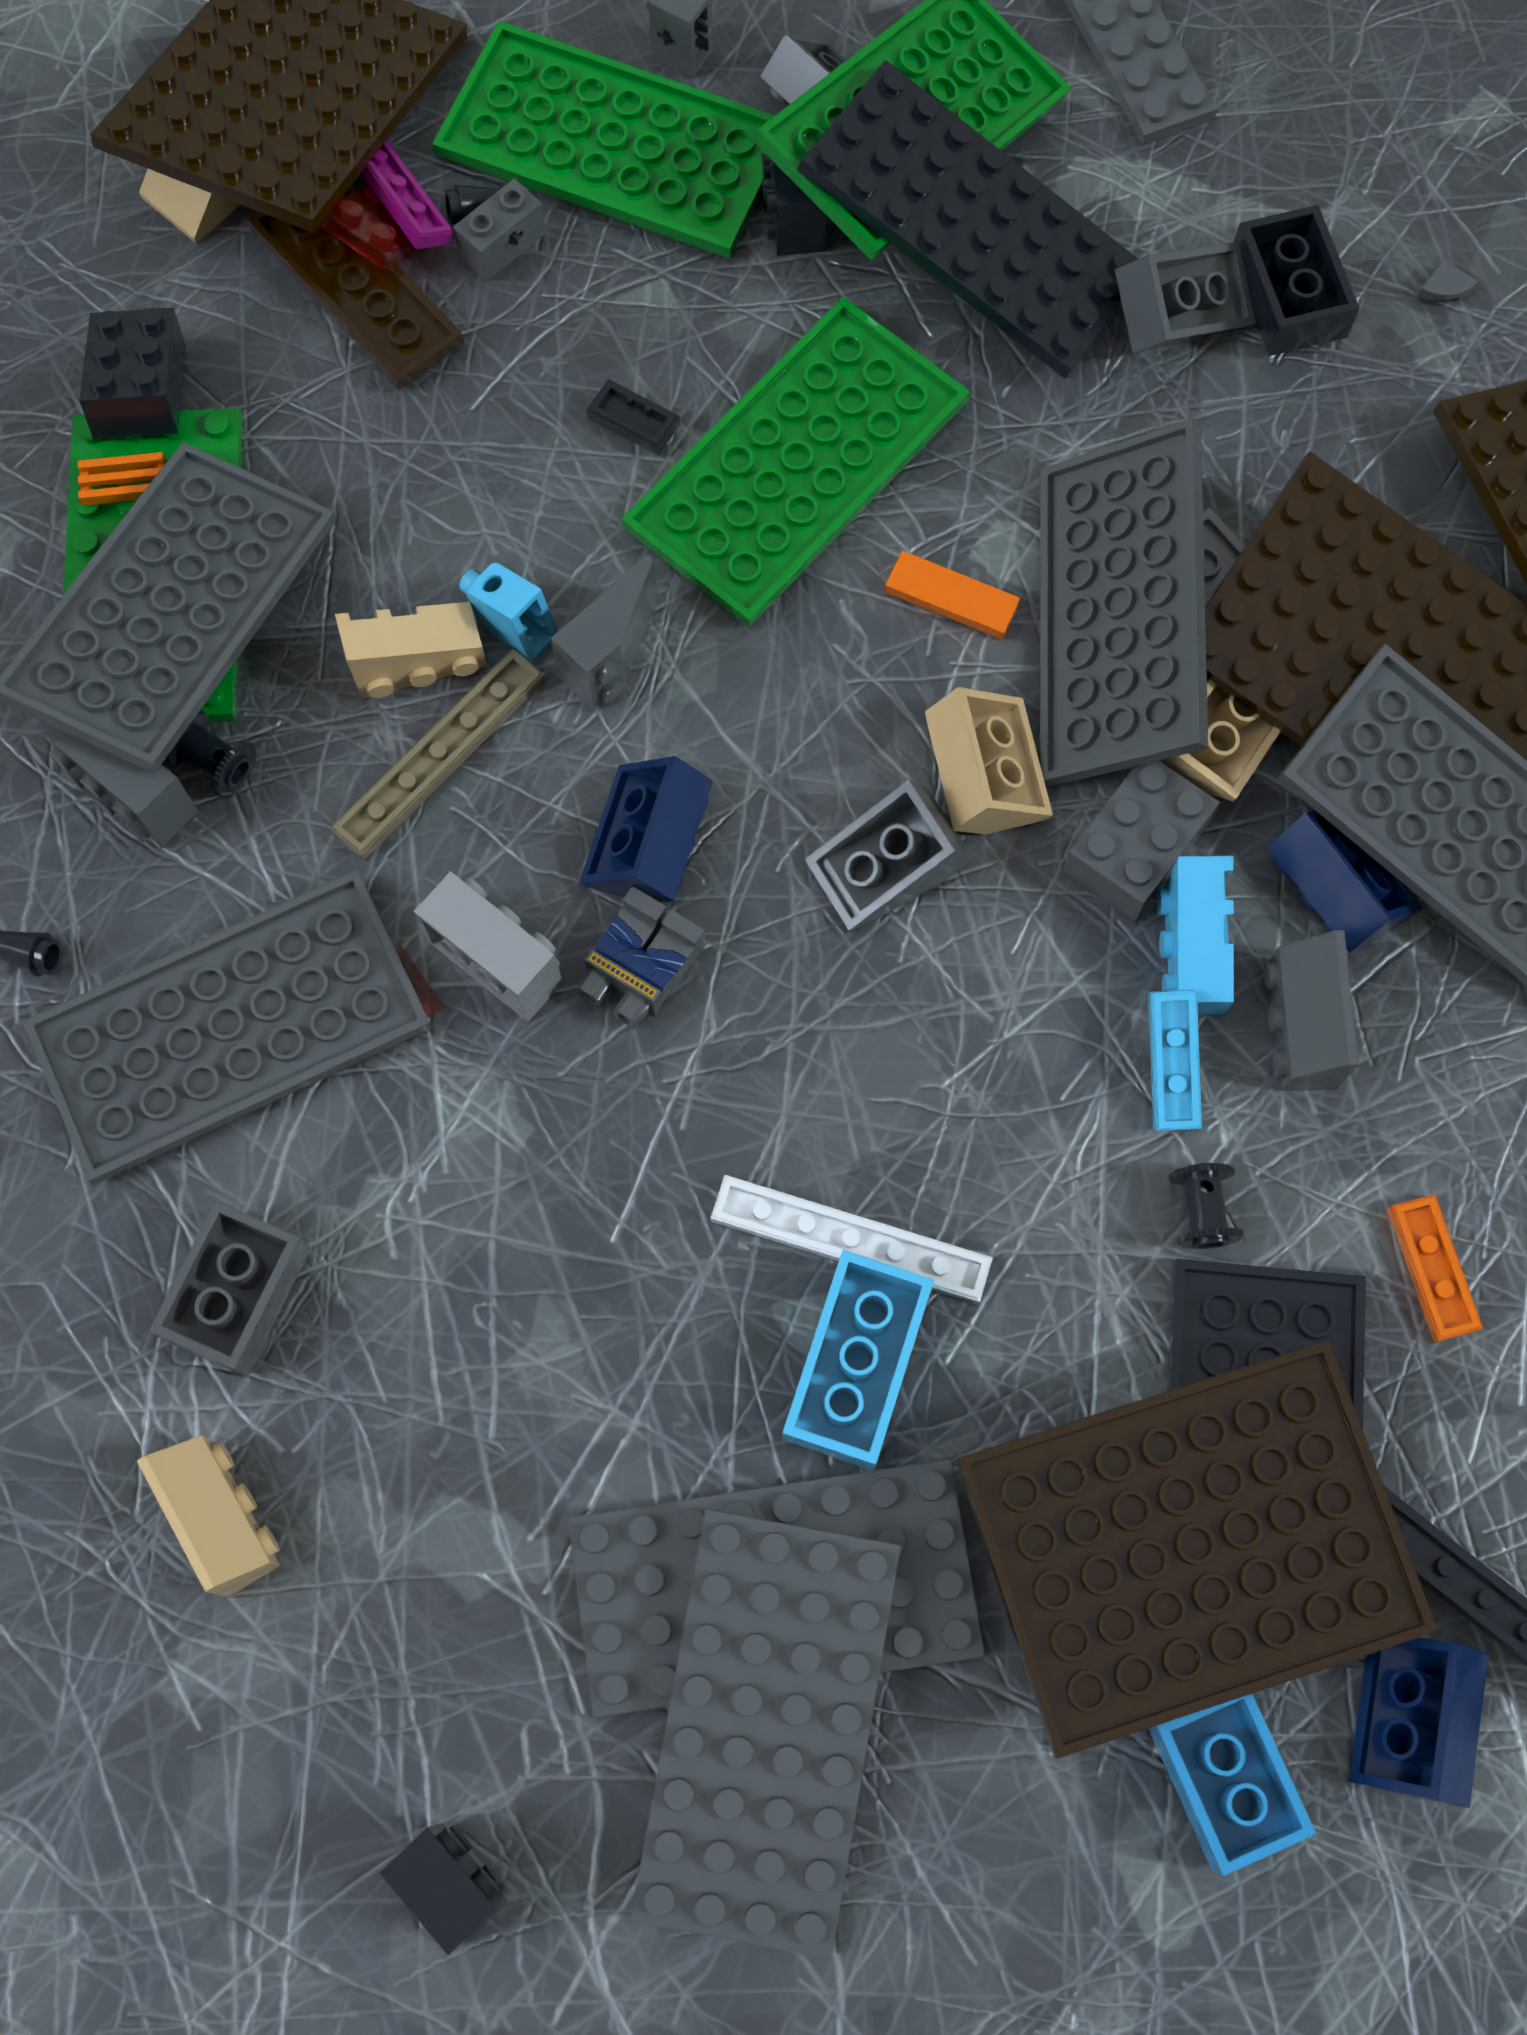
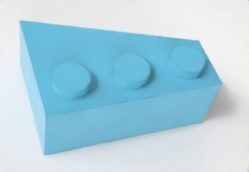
M1178 856L1164 888H1159L1157 892L1158 915H1165L1166 931L1160 932L1159 950L1161 958H1167L1168 974H1163L1162 991L1197 990L1198 1016L1226 1015L1234 1002V944H1229L1227 915L1234 914L1233 900H1226L1225 878L1229 871H1233V856Z

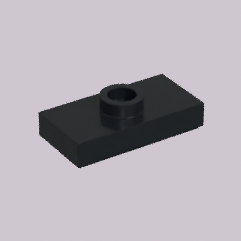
M610 379L606 381L586 410L587 418L658 456L680 425L679 415Z

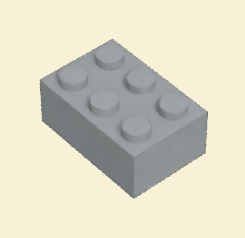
M450 871L413 911L426 941L528 1023L563 984L559 970L560 962L554 954L556 951L555 946L539 932H535L531 936L519 926L521 920L507 906L500 904L496 908L485 899L487 893L473 879L466 877L462 881Z

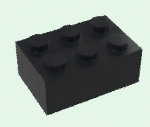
M1319 205L1239 223L1234 242H1239L1255 321L1268 355L1273 356L1348 338L1360 308Z
M174 307L90 313L79 402L93 439L178 434L186 346Z

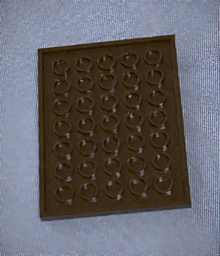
M209 0L90 134L92 144L96 149L314 233L466 40L467 24L404 0Z
M1309 451L1301 460L1205 606L1207 681L1209 679L1216 683L1217 688L1229 696H1234V700L1254 714H1259L1261 719L1271 726L1277 727L1281 730V733L1302 747L1376 651L1384 644H1387L1527 760V604Z
M1329 1340L956 1459L1053 1756L1056 1759L1438 1631Z

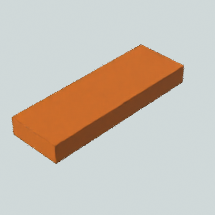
M903 550L885 584L884 591L887 594L1003 640L1020 602V597Z
M1433 1194L1390 1206L1387 1212L1433 1342L1437 1343L1482 1330V1323L1436 1195Z

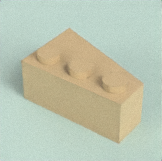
M470 602L417 606L415 615L391 617L390 609L376 610V618L350 620L349 613L335 614L346 661L362 699L367 697L383 698L392 694L394 690L410 686L426 687L433 684L437 679L453 675L460 677L468 676L480 668L488 667Z

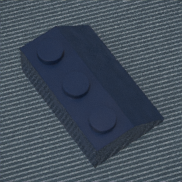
M676 756L619 765L579 883L587 888L624 898L633 886L658 902L674 901L682 884V875L689 854L695 844V835L702 814L708 804V795L713 780Z
M1317 811L1303 814L1267 846L1274 855L1273 861L1277 869L1295 882L1302 891L1300 895L1303 902L1313 912L1319 913L1329 926L1328 932L1344 930L1346 949L1349 953L1367 947L1423 909L1405 884Z
M1416 1638L1366 1655L1349 1782L1470 1808L1489 1654L1459 1643Z

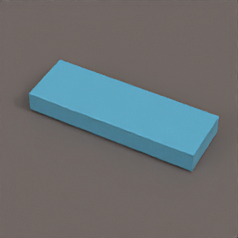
M1197 990L1148 992L1153 1129L1155 1131L1202 1129Z

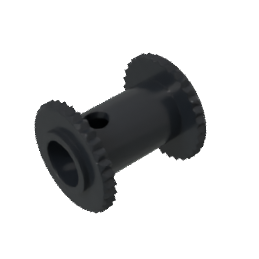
M199 711L168 754L166 760L175 766L190 760L214 776L212 790L218 796L230 795L249 776L255 763L256 749L253 744L246 741L241 744L239 743L234 748L207 731L209 717L203 711Z
M1221 1163L1193 1164L1177 1169L1168 1176L1169 1182L1184 1185L1190 1232L1177 1238L1179 1246L1194 1249H1212L1238 1242L1244 1237L1242 1229L1228 1228L1221 1181L1234 1176L1235 1171L1232 1166ZM1200 1188H1204L1207 1193L1203 1192Z

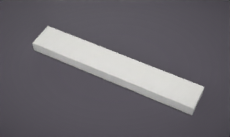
M724 1175L710 1218L711 1222L839 1261L842 1250H846L934 1279L931 1290L978 1305L993 1257L728 1175Z

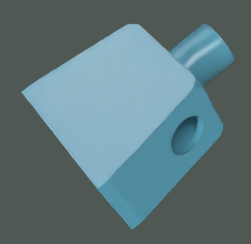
M499 563L490 564L482 573L476 569H470L462 576L459 588L466 594L480 625L512 650L514 648L529 662L533 663L552 643L551 637L558 632L542 590Z

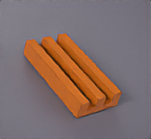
M163 452L77 461L80 472L78 484L81 488V491H78V496L81 504L89 506L138 500L149 484L133 485L134 482L150 481L156 477L167 463ZM112 484H117V486H120L91 490V487Z

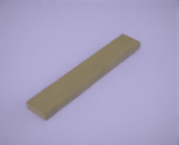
M513 648L330 827L332 834L364 861L546 681L545 674Z

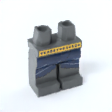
M632 886L623 899V906L611 925L585 958L586 973L578 987L579 995L591 1004L599 1006L608 992L612 990L622 996V999L613 1010L614 1016L629 1027L635 1028L648 1013L656 1016L662 1007V1003L672 993L705 948L706 930L672 909L667 914L665 905Z

